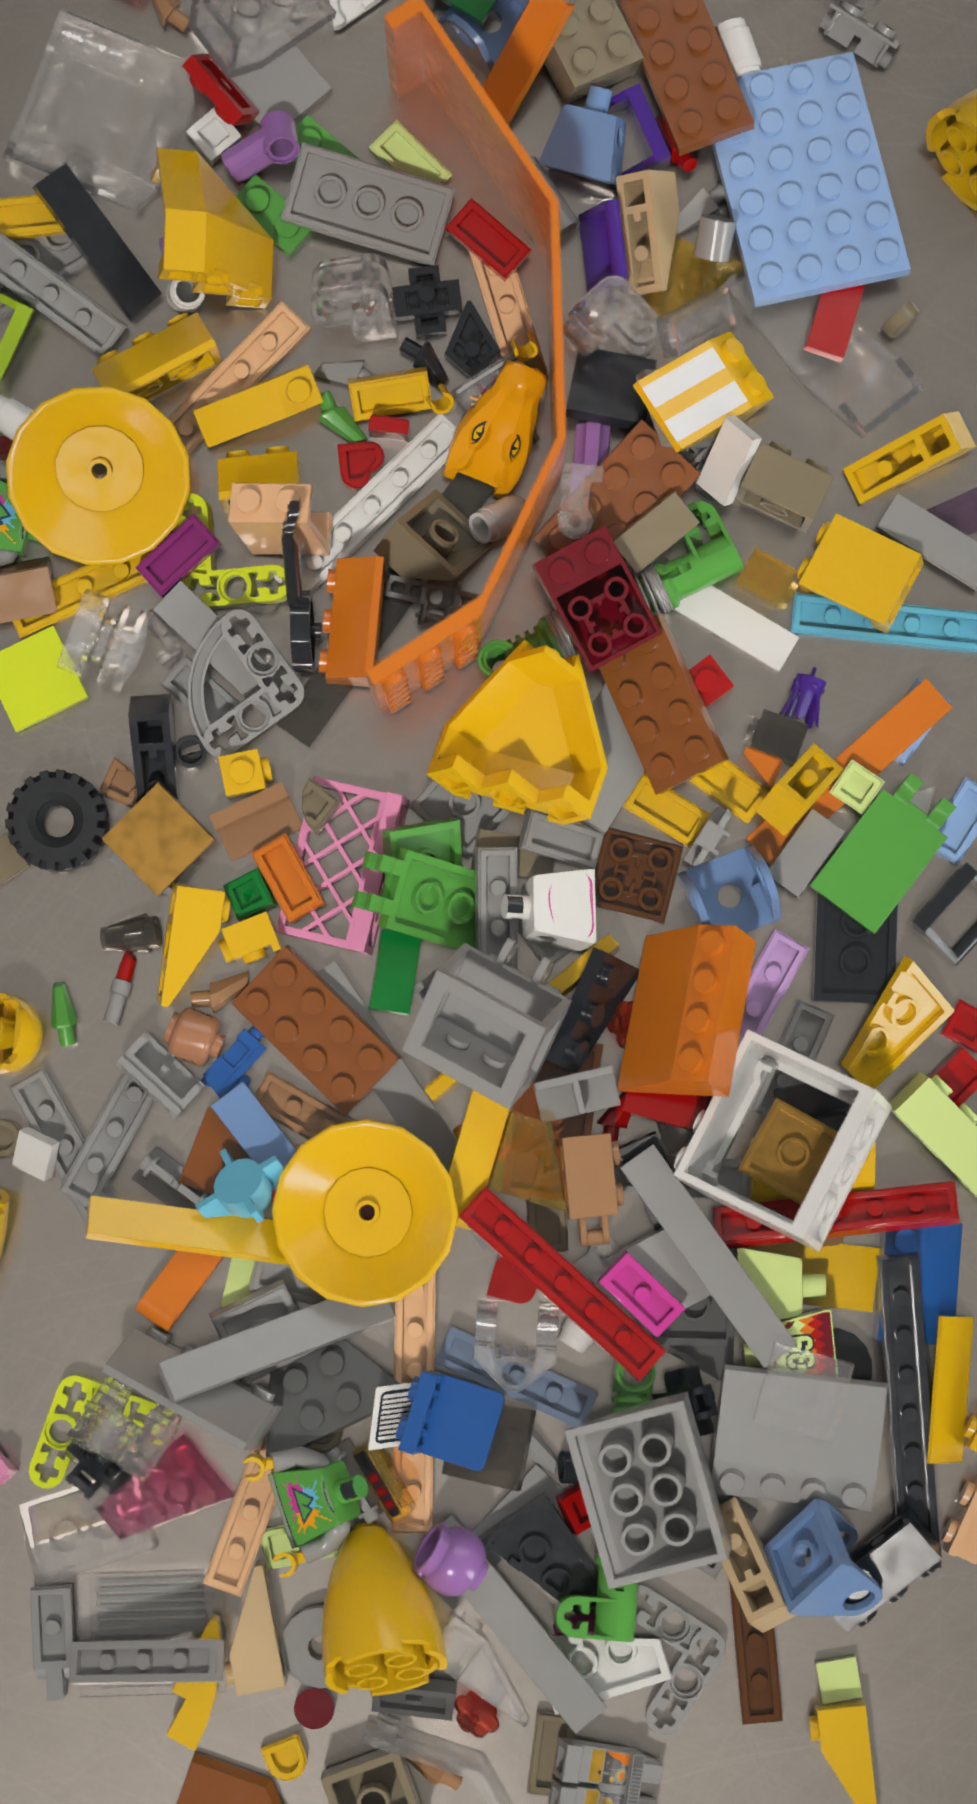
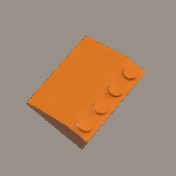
M701 924L645 936L617 1087L619 1091L729 1097L756 941L736 925Z

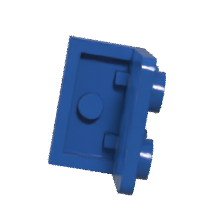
M434 1370L422 1371L420 1377L415 1376L409 1389L408 1399L413 1401L409 1415L402 1416L397 1428L396 1439L401 1440L398 1450L412 1455L422 1453L474 1471L484 1469L505 1404V1396L499 1391Z

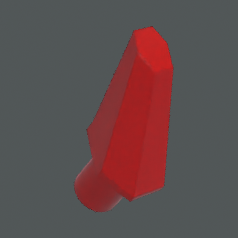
M658 115L655 117V120L671 154L670 163L678 167L681 166L686 172L692 171L697 165V160L691 152L681 156L678 155L666 123Z
M623 1092L619 1096L621 1105L610 1107L597 1121V1124L604 1125L603 1134L611 1133V1141H618L620 1128H627L631 1117L630 1114L622 1112L627 1092Z

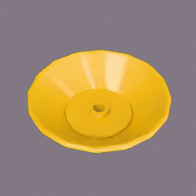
M112 386L75 387L43 401L17 428L6 459L8 498L24 529L51 553L85 565L122 564L154 550L179 524L191 491L189 455L174 424L147 399ZM97 463H101L106 466L107 472L99 475L93 471L92 467Z
M370 1119L331 1125L301 1144L279 1175L272 1206L277 1246L296 1277L328 1300L359 1307L399 1301L429 1282L451 1250L458 1218L452 1178L433 1148L401 1126ZM366 1204L371 1205L375 1209V1216L371 1220H366L361 1215V1209Z

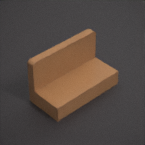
M49 556L0 567V623L51 614L57 611V603L51 581L52 568Z
M282 782L209 815L232 861L254 852L284 833L291 835L301 830L302 822Z

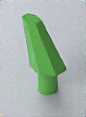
M331 391L321 393L323 403H320L319 406L323 413L318 417V420L351 443L367 441L368 438L346 410V407H337Z
M57 982L53 984L51 1028L57 1029L60 1046L76 1044L73 1025L77 1024V1019L65 983Z

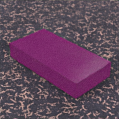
M193 513L135 568L157 593L164 598L180 580H185L222 543L200 518Z

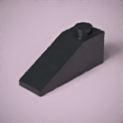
M171 694L131 696L128 719L137 800L139 802L158 782H161L179 801Z

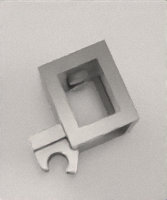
M508 938L498 956L492 953L487 955L464 943L437 969L402 1051L510 1109L536 1080L572 1000L561 995V990L547 983L555 966L551 960L544 957L532 978L511 967L519 945L512 939Z

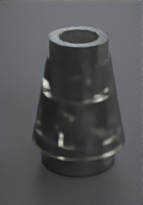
M147 913L107 927H101L100 940L104 951L151 953L153 948H159L162 945V930L158 917L148 916Z

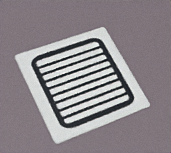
M411 1383L376 1388L368 1450L399 1446L401 1440L396 1439V1432L402 1416H408L413 1402L408 1399Z

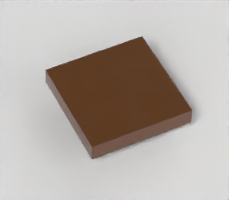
M609 827L603 836L595 868L596 907L664 924L684 846Z

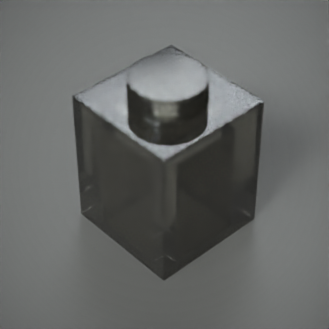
M763 709L759 718L751 717L744 738L751 740L750 747L782 758L784 764L793 766L798 758L809 725Z

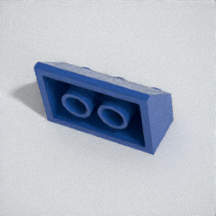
M963 1224L880 1232L879 1256L917 1252L919 1255L925 1344H937L939 1316H956ZM877 1277L873 1338L877 1341H882Z

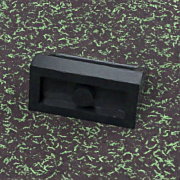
M967 862L957 869L908 923L955 966L977 945V921L952 948L930 926L969 883L977 889V871Z

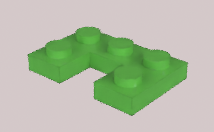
M309 115L296 127L300 149L302 142L359 159ZM256 174L236 195L238 200L274 240L273 244L289 258L294 255L314 232L280 221L286 199Z

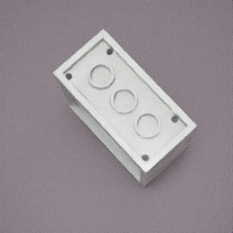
M747 1029L744 1037H739L729 1097L713 1096L707 1110H702L698 1114L693 1124V1132L695 1133L688 1147L684 1146L675 1159L674 1168H676L674 1176L692 1190L820 1252L892 1106L877 1090ZM775 1069L852 1105L794 1221L718 1184V1172L768 1073L771 1074L772 1070Z

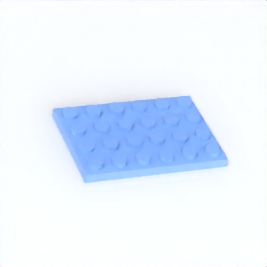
M848 52L737 77L736 80L754 121V129L714 143L712 146L730 217L736 221L735 236L753 307L909 275L911 267L854 53Z

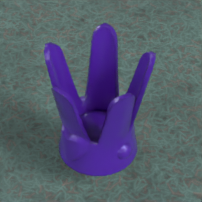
M813 667L811 675L796 674L791 687V695L778 714H784V722H789L796 712L797 718L802 719L805 717V726L808 729L812 728L814 718L816 727H819L820 697L825 692L824 688L827 683L815 677L816 667Z

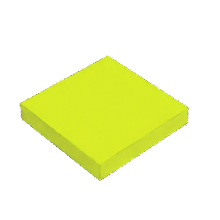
M54 626L0 651V700L17 733L89 699Z

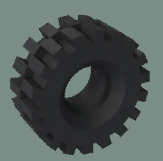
M56 769L55 772L45 770L39 772V775L34 778L30 776L25 779V784L20 789L17 787L12 793L14 798L11 803L8 802L6 808L8 819H5V828L9 831L10 836H8L11 845L16 848V852L30 864L50 872H68V870L73 868L77 870L83 867V864L88 860L92 861L97 856L96 852L100 847L103 848L105 842L102 838L106 835V831L109 832L110 826L107 815H109L108 808L104 804L103 797L98 790L83 777L75 773L66 772L65 770ZM54 806L66 807L73 815V827L68 834L62 837L50 836L43 828V816L48 809Z

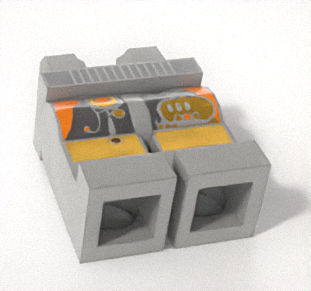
M558 1737L553 1774L559 1779H552L548 1804H657V1800L653 1797L640 1796L642 1782L660 1783L663 1763L658 1759L642 1754L634 1747H621Z

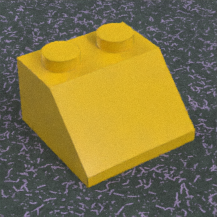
M276 446L265 449L266 454L250 456V451L237 450L227 452L226 458L217 459L218 494L224 512L229 513L232 483L302 484L297 451H290L288 446Z

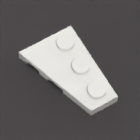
M550 1635L602 1700L673 1678L660 1638H634V1642H620ZM553 1707L555 1715L559 1714L557 1710Z

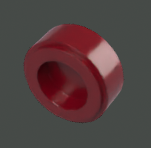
M305 1688L298 1694L294 1704V1714L297 1721L308 1729H320L326 1726L331 1721L335 1711L334 1699L330 1692L324 1688Z

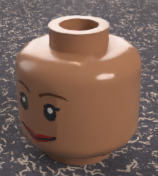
M188 1007L180 1014L174 1012L166 1029L163 1042L168 1043V1052L173 1057L196 1066H202L208 1061L210 1056L218 1058L226 1036L219 1034L221 1024L217 1017Z

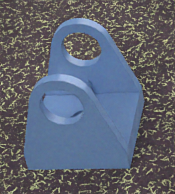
M498 0L489 14L497 16L502 22L501 28L494 33L484 32L478 23L452 7L437 21L453 45L488 77L530 0Z
M752 844L705 862L700 866L677 873L678 880L697 925H736L747 933L782 918L779 895L764 858ZM732 885L738 889L740 901L737 906L726 908L719 903L717 895L722 886Z
M816 1498L763 1547L787 1610L790 1614L797 1616H854L865 1613L880 1602L882 1591L877 1581L850 1560L847 1550L857 1541V1530L851 1521L828 1502ZM840 1531L847 1533L844 1539L841 1538ZM805 1557H810L808 1564L805 1565ZM864 1590L871 1591V1594L859 1603H844L846 1598L853 1593Z

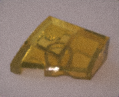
M675 236L667 290L646 294L640 311L687 327L699 315L701 307L705 303L712 302L720 294L718 289L733 274L738 275L743 270V264L729 258L728 262H715L695 257L693 255L695 245Z

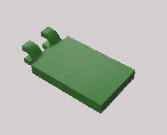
M912 773L907 775L893 795L884 789L880 791L809 885L872 934L878 931L948 838L938 829L956 808L955 805L943 797L927 815L911 803L910 800L924 783Z
M398 848L396 858L366 851L362 867L386 873L380 896L355 890L351 904L352 907L380 914L377 925L379 927L458 950L464 943L475 948V870L404 848Z

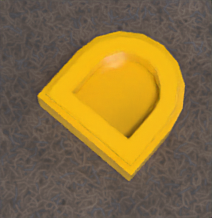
M299 1732L261 1746L260 1750L267 1768L275 1778L283 1781L294 1780L305 1770L307 1753Z

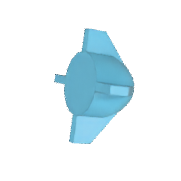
M226 1149L221 1150L219 1153L226 1166L215 1179V1193L196 1204L198 1211L204 1218L235 1215L242 1218H254L259 1223L264 1220V1211L267 1210L271 1203L273 1190L284 1167L275 1155L258 1165L256 1161L248 1158L234 1161Z

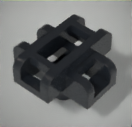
M439 265L408 269L410 285L392 287L396 321L414 320L416 337L438 333L440 335L447 334L445 316L462 313L459 279L440 281ZM433 276V279L416 280V277ZM438 316V319L421 321V318Z
M699 1366L682 1367L667 1371L664 1376L666 1390L653 1393V1400L688 1391L700 1436L714 1433L711 1417L718 1415L715 1394L711 1383L703 1384Z
M86 1426L65 1449V1455L77 1465L67 1475L65 1480L79 1489L88 1501L101 1487L111 1496L116 1497L138 1472L126 1461L133 1453L135 1447L113 1427L100 1438ZM111 1440L123 1449L122 1453L110 1443ZM90 1444L87 1450L83 1454H81V1452ZM85 1471L95 1482L92 1483L82 1472Z

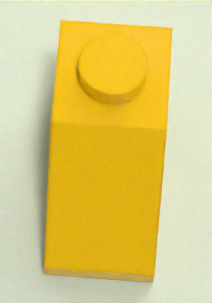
M813 743L755 808V811L785 837L841 774L844 768Z

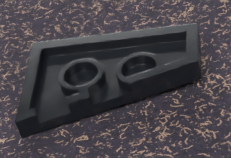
M593 947L572 996V1002L546 1060L578 1073L637 980L639 969L607 952Z
M545 1492L478 1536L487 1549L501 1556L510 1566L524 1573L558 1601L567 1595L597 1596L598 1569ZM590 1601V1609L594 1607L597 1602ZM573 1605L572 1611L578 1616L582 1615L583 1612L578 1611V1605Z

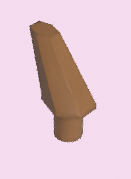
M152 0L162 26L170 22L183 32L188 30L193 19L179 10L181 4L179 0Z
M249 971L211 982L210 990L190 992L192 1008L211 1006L213 1013L217 1012L249 985Z
M405 1745L402 1750L404 1758L432 1785L437 1786L442 1783L454 1791L460 1787L463 1776L449 1769L448 1762Z

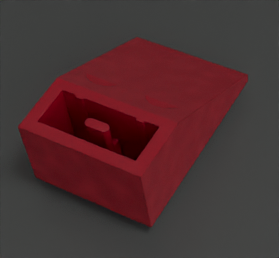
M606 526L531 565L590 672L662 634Z

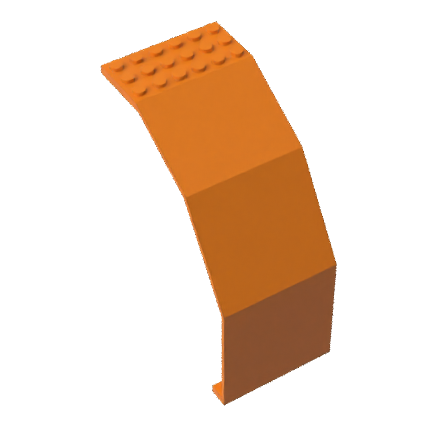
M407 0L384 15L390 87L397 98L400 99L424 82L427 84L546 261L551 450L482 594L365 671L374 703L381 713L389 709L392 714L408 705L412 701L410 694L423 687L426 692L444 681V672L454 665L460 670L478 658V649L482 647L533 537L561 482L566 441L559 200L424 0Z

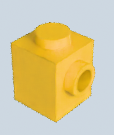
M258 749L218 757L225 794L229 800L252 796L267 789L266 782L273 780L269 758H261Z

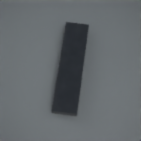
M66 162L32 187L128 319L162 294Z

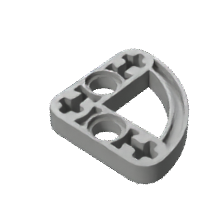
M243 608L230 610L209 629L197 648L190 668L188 706L195 731L201 743L211 755L220 757L233 754L302 703L304 686L301 680L250 611ZM234 616L239 620L247 618L250 621L246 630L252 639L257 633L263 638V640L253 643L245 653L239 648V646L246 644L239 633L232 636L228 631L232 627L230 619ZM225 638L260 688L210 723L204 700L205 675L213 653ZM259 648L269 649L275 657L273 666L266 671L257 670L251 663L252 653ZM280 666H283L287 671L279 675L287 686L292 683L297 686V689L293 692L296 699L290 703L286 698L280 701L276 698L279 688L274 680L268 686L262 680L274 675ZM250 704L260 705L266 713L264 722L257 727L247 725L242 719L243 709ZM234 715L239 727L248 735L241 739L237 731L229 737L228 742L230 746L224 749L221 745L214 748L210 743L214 739L212 731L218 728L223 733L230 729L233 724L227 721V719Z

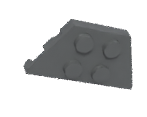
M736 1248L729 1249L736 1258ZM712 1295L686 1308L658 1338L654 1334L652 1336L654 1340L667 1350V1353L691 1366L698 1365L699 1370L721 1382L725 1364L734 1365V1326Z
M345 1339L324 1346L270 1372L269 1391L276 1395L273 1401L283 1407L267 1435L266 1458H269L272 1452L301 1446L308 1447L372 1416L376 1388L400 1383Z

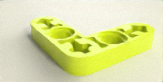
M190 493L179 524L174 528V531L188 519L186 516H183L184 511L190 510V503H194V506L201 509V514H197V516L214 534L210 504L199 495ZM215 552L182 581L192 590L196 587L197 581L206 588L216 587L214 579L218 578L217 591L220 597L219 601H216L217 595L214 593H203L200 595V599L211 609L272 604L287 600L285 585L278 587L277 594H274V591L267 587L257 588L259 596L255 597L256 584L253 575L257 574L256 580L260 583L273 581V574L276 573L280 579L285 580L283 567L279 565H262L216 570ZM234 577H243L247 584L246 592L240 598H230L226 590L228 582Z
M70 1375L62 1380L57 1387L30 1462V1479L35 1485L45 1489L53 1488L63 1481L71 1463L67 1456L64 1458L61 1454H58L55 1458L53 1468L59 1470L58 1476L52 1475L48 1480H44L42 1478L43 1471L37 1469L38 1463H46L51 1453L50 1450H43L44 1444L46 1443L55 1450H65L82 1432L87 1418L145 1439H155L163 1435L170 1426L171 1418L169 1411L166 1407L146 1397L84 1375ZM76 1382L82 1384L81 1391L87 1394L86 1399L77 1400L72 1411L81 1412L79 1420L70 1413L57 1412L58 1405L64 1409L67 1408L70 1395L65 1392L66 1386L73 1387ZM117 1395L122 1398L125 1404V1411L122 1416L110 1418L103 1412L102 1405L107 1396ZM133 1401L140 1403L136 1412L148 1415L152 1409L158 1411L157 1418L163 1421L162 1426H155L152 1431H148L145 1429L146 1422L138 1418L133 1419V1426L126 1424L125 1421L132 1412ZM66 1420L71 1424L73 1436L68 1442H57L52 1437L51 1426L55 1421Z

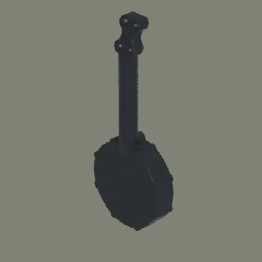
M290 501L287 505L286 518L282 523L281 541L286 598L290 608L292 667L295 672H315V639H322V624L315 623L311 590L302 591L299 548L294 532L299 515L300 501Z

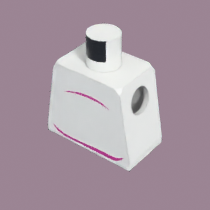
M595 869L532 876L522 885V895L505 894L501 903L502 917L504 919H521L522 936L526 941L576 953H585L597 944Z

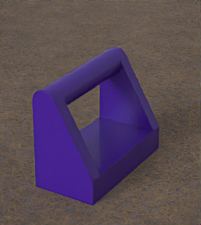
M640 83L613 96L607 114H613L627 108L648 156L645 160L622 172L621 175L648 169L661 170L668 167L671 154ZM610 184L611 189L617 188L616 185Z
M611 199L578 215L587 296L627 291L629 278L620 203L618 199Z

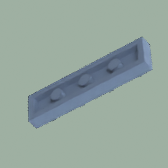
M452 1325L435 1360V1364L490 1389L499 1391L512 1399L572 1426L586 1423L599 1394L598 1391Z

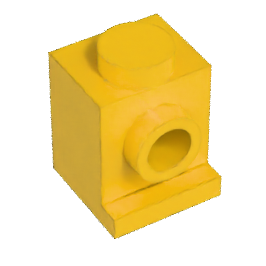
M263 912L221 929L224 939L218 941L227 963L243 959L246 965L266 957L265 949L272 947L275 953L282 949L268 912Z

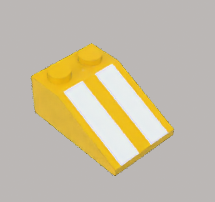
M731 331L706 341L640 379L633 385L676 453L718 434L725 417L735 415L744 422L774 398L767 387L764 377L758 373L746 355L743 345L735 338Z

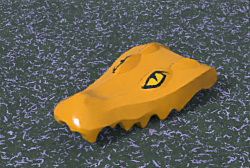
M507 360L495 384L489 386L485 393L480 396L475 407L470 408L459 422L449 446L442 476L453 480L456 474L460 472L494 486V497L502 499L507 496L522 476L532 451L533 431L537 420L538 404L545 390L547 375H544L538 368L526 366L523 362Z

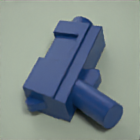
M254 1026L248 1031L244 1028L236 1037L237 1040L223 1056L220 1055L203 1073L201 1082L205 1086L212 1087L220 1099L242 1082L247 1086L251 1079L244 1073L267 1049L260 1043L264 1035Z

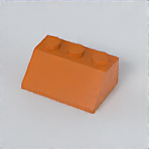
M382 556L337 558L336 569H328L326 593H333L332 609H324L323 633L330 634L328 649L321 648L319 672L326 673L325 679L329 684L369 687L365 671L376 665L378 658L386 574L385 560Z

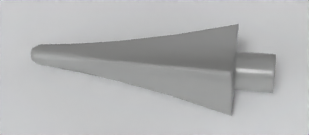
M720 183L708 193L702 187L679 212L675 238L699 225L702 214L712 215V213H720L718 204L726 199L723 186Z

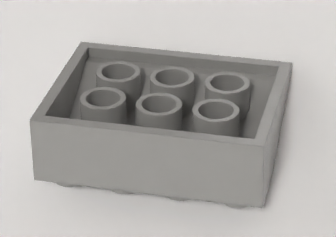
M725 1364L709 1462V1470L716 1494L810 1504L816 1498L826 1501L836 1508L871 1512L878 1475L888 1383Z
M688 1391L648 1401L565 1429L564 1432L609 1589L728 1560L732 1548Z

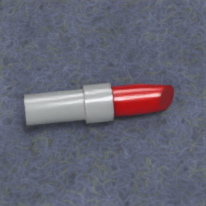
M130 949L125 951L119 964L116 978H113L109 991L111 995L103 1022L116 1026L119 1025L126 997H129L131 991V980L137 961L136 956Z

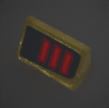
M369 1442L355 1449L352 1452V1456L391 1522L397 1521L412 1513L417 1505L385 1449L368 1450Z

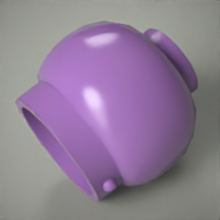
M438 1523L428 1531L415 1554L413 1569L418 1572L419 1577L423 1576L425 1582L434 1591L444 1596L455 1597L464 1594L468 1589L471 1591L476 1590L487 1574L489 1563L485 1560V1546L477 1535L464 1527L452 1526L448 1528L447 1523Z

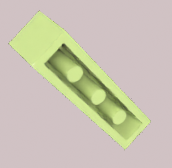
M920 1072L889 1102L892 1106L891 1111L977 1198V1115L964 1103L957 1107L948 1097L953 1091L940 1077L935 1075L930 1079Z

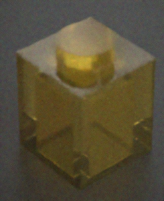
M755 548L733 588L775 611L780 602L788 605L799 584L792 581L797 570Z

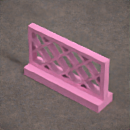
M314 776L313 780L323 788L336 790L344 803L330 820L348 809L358 826L357 829L339 839L328 822L325 827L334 843L315 854L308 843L310 833L313 831L303 817L296 846L306 868L315 864L325 882L317 886L318 890L321 892L329 887L339 906L321 917L316 910L312 911L311 914L315 921L302 929L289 927L288 920L281 909L275 932L372 955L379 929L377 925L380 914L354 907L351 915L348 907L351 906L353 897L344 902L333 884L352 872L359 883L358 891L381 895L385 880L384 873L363 868L361 876L357 869L362 866L364 857L353 863L343 845L362 833L369 844L368 852L383 854L382 829L404 826L410 800L403 795L390 792L385 793ZM345 793L354 794L357 796H355L351 800H348ZM366 797L380 800L376 817L362 824L352 806ZM374 826L372 836L370 837L367 830ZM338 848L349 867L329 878L319 860ZM307 851L311 858L304 861L305 854ZM342 911L350 923L346 940L332 937L324 922ZM319 926L323 934L310 931Z

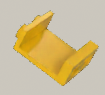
M836 513L831 523L826 521L820 528L815 541L819 545L813 557L807 556L798 570L797 578L800 579L798 583L800 589L804 594L814 592L870 619L874 628L887 634L924 565L922 554Z

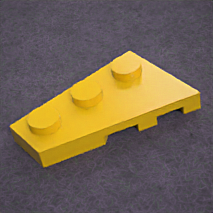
M906 955L840 1064L854 1080L873 1089H876L955 1011L915 962Z

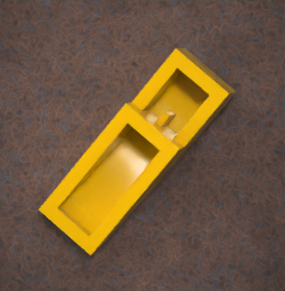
M212 1614L199 1639L222 1640L221 1618L219 1615ZM218 1682L174 1684L172 1692L183 1697L184 1701L167 1731V1737L193 1751L196 1750L208 1723L217 1694Z

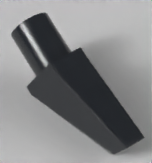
M406 337L399 351L415 360L413 367H426L428 380L438 389L439 384H444L447 387L449 378L430 342L426 341L422 346Z

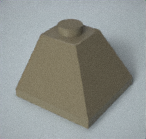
M435 489L396 520L374 549V552L378 556L384 557L385 563L402 578L452 581L494 543L488 542L483 544L478 542L471 534L469 519Z

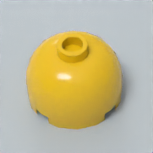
M0 993V1074H10L26 1068L35 1059L41 1047L43 1028L39 1014L26 1000L17 996Z

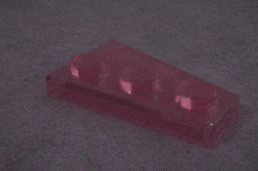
M183 1433L98 1505L95 1510L118 1538L123 1540L159 1527L182 1516L186 1517L197 1513L209 1506L229 1501L235 1495Z

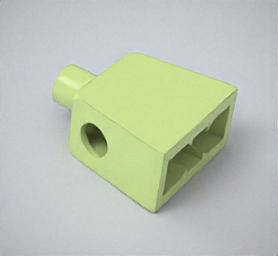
M746 1247L736 1248V1260L779 1319L802 1316L803 1298H826V1274H802L801 1257Z

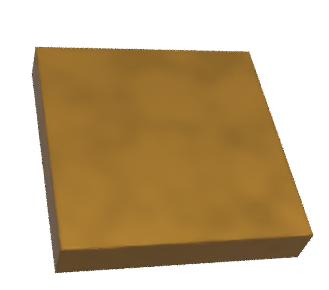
M158 782L102 838L157 896H160L216 840L161 782Z
M776 1098L737 1170L802 1205L838 1131Z

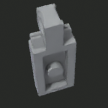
M72 1584L30 1587L33 1668L37 1672V1679H46L47 1701L64 1700L67 1697L66 1678L69 1677L70 1644L75 1642Z

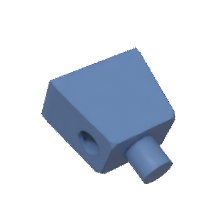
M590 85L584 108L564 104L542 152L539 164L549 169L616 185V176H621L626 121L617 116L607 114L613 91Z

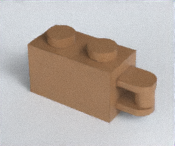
M611 1133L558 1138L566 1219H577L581 1247L609 1244L608 1216L619 1215L618 1206L624 1205L623 1185L621 1181L615 1182L614 1165H620L618 1141H611ZM599 1217L600 1228L587 1230L585 1218Z

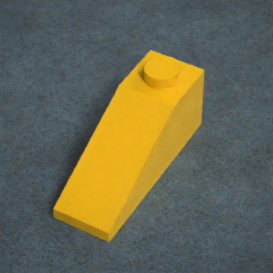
M299 365L192 410V413L205 444L209 448L323 403V399L309 365Z
M959 411L943 413L843 468V471L859 504H864L974 449L976 445Z
M172 883L156 1002L160 1006H170L219 934L221 923H227L230 900L224 899L225 892L223 890Z
M862 1699L827 1704H813L815 1716H808L810 1740L818 1741L821 1752L855 1804H877L865 1703Z

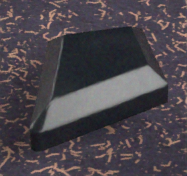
M469 300L466 302L444 356L471 379L491 364L499 355L500 349L472 301Z

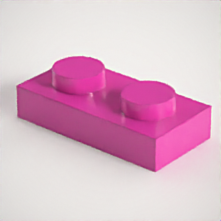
M627 1250L598 1278V1281L657 1338L686 1309Z

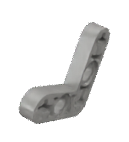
M638 1583L637 1596L642 1592L647 1593L646 1602L656 1610L659 1602L664 1603L666 1606L657 1613L653 1625L647 1622L652 1617L651 1613L643 1608H639L636 1612L635 1623L680 1651V1654L670 1668L673 1678L661 1682L645 1710V1718L649 1728L659 1735H669L680 1727L724 1658L726 1643L722 1634L717 1629L649 1585ZM670 1613H677L685 1620V1627L678 1635H668L662 1629L663 1618ZM712 1636L716 1638L714 1645L718 1650L715 1654L706 1653L702 1659L701 1664L708 1667L703 1673L694 1663L685 1661L688 1655H691L696 1660L701 1651L700 1646L697 1644L698 1640L701 1638L707 1641ZM690 1670L696 1674L697 1684L693 1690L682 1692L675 1687L674 1678L679 1671ZM666 1689H669L676 1698L686 1702L683 1707H680L675 1702L670 1710L674 1720L671 1723L664 1721L661 1725L656 1724L657 1716L653 1711L656 1707L663 1710L667 1706L670 1698L663 1694Z

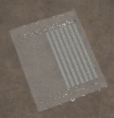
M208 1569L115 1571L77 1574V1638L79 1642L199 1639L212 1614L215 1613L221 1618L224 1662H226L225 1634L227 1629L225 1627L224 1591L203 1584ZM224 1666L223 1682H218L217 1693L227 1692ZM175 1683L80 1684V1698L175 1695L172 1692Z

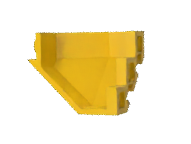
M157 148V164L151 174V182L160 183L164 208L163 256L158 263V279L193 282L192 293L226 295V306L265 309L272 299L274 240L197 151Z
M523 640L445 723L426 775L454 796L470 800L472 793L492 798L494 807L524 814L526 808L548 814L547 821L560 825L590 819L605 779L608 765L579 654L562 658L558 651L547 645L534 648L526 640Z

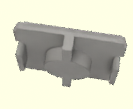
M718 805L716 806L683 859L691 865L690 867L700 866L707 854L713 858L719 854L715 850L716 845L721 838L726 841L730 836V833L723 830L731 817L729 809L725 810Z

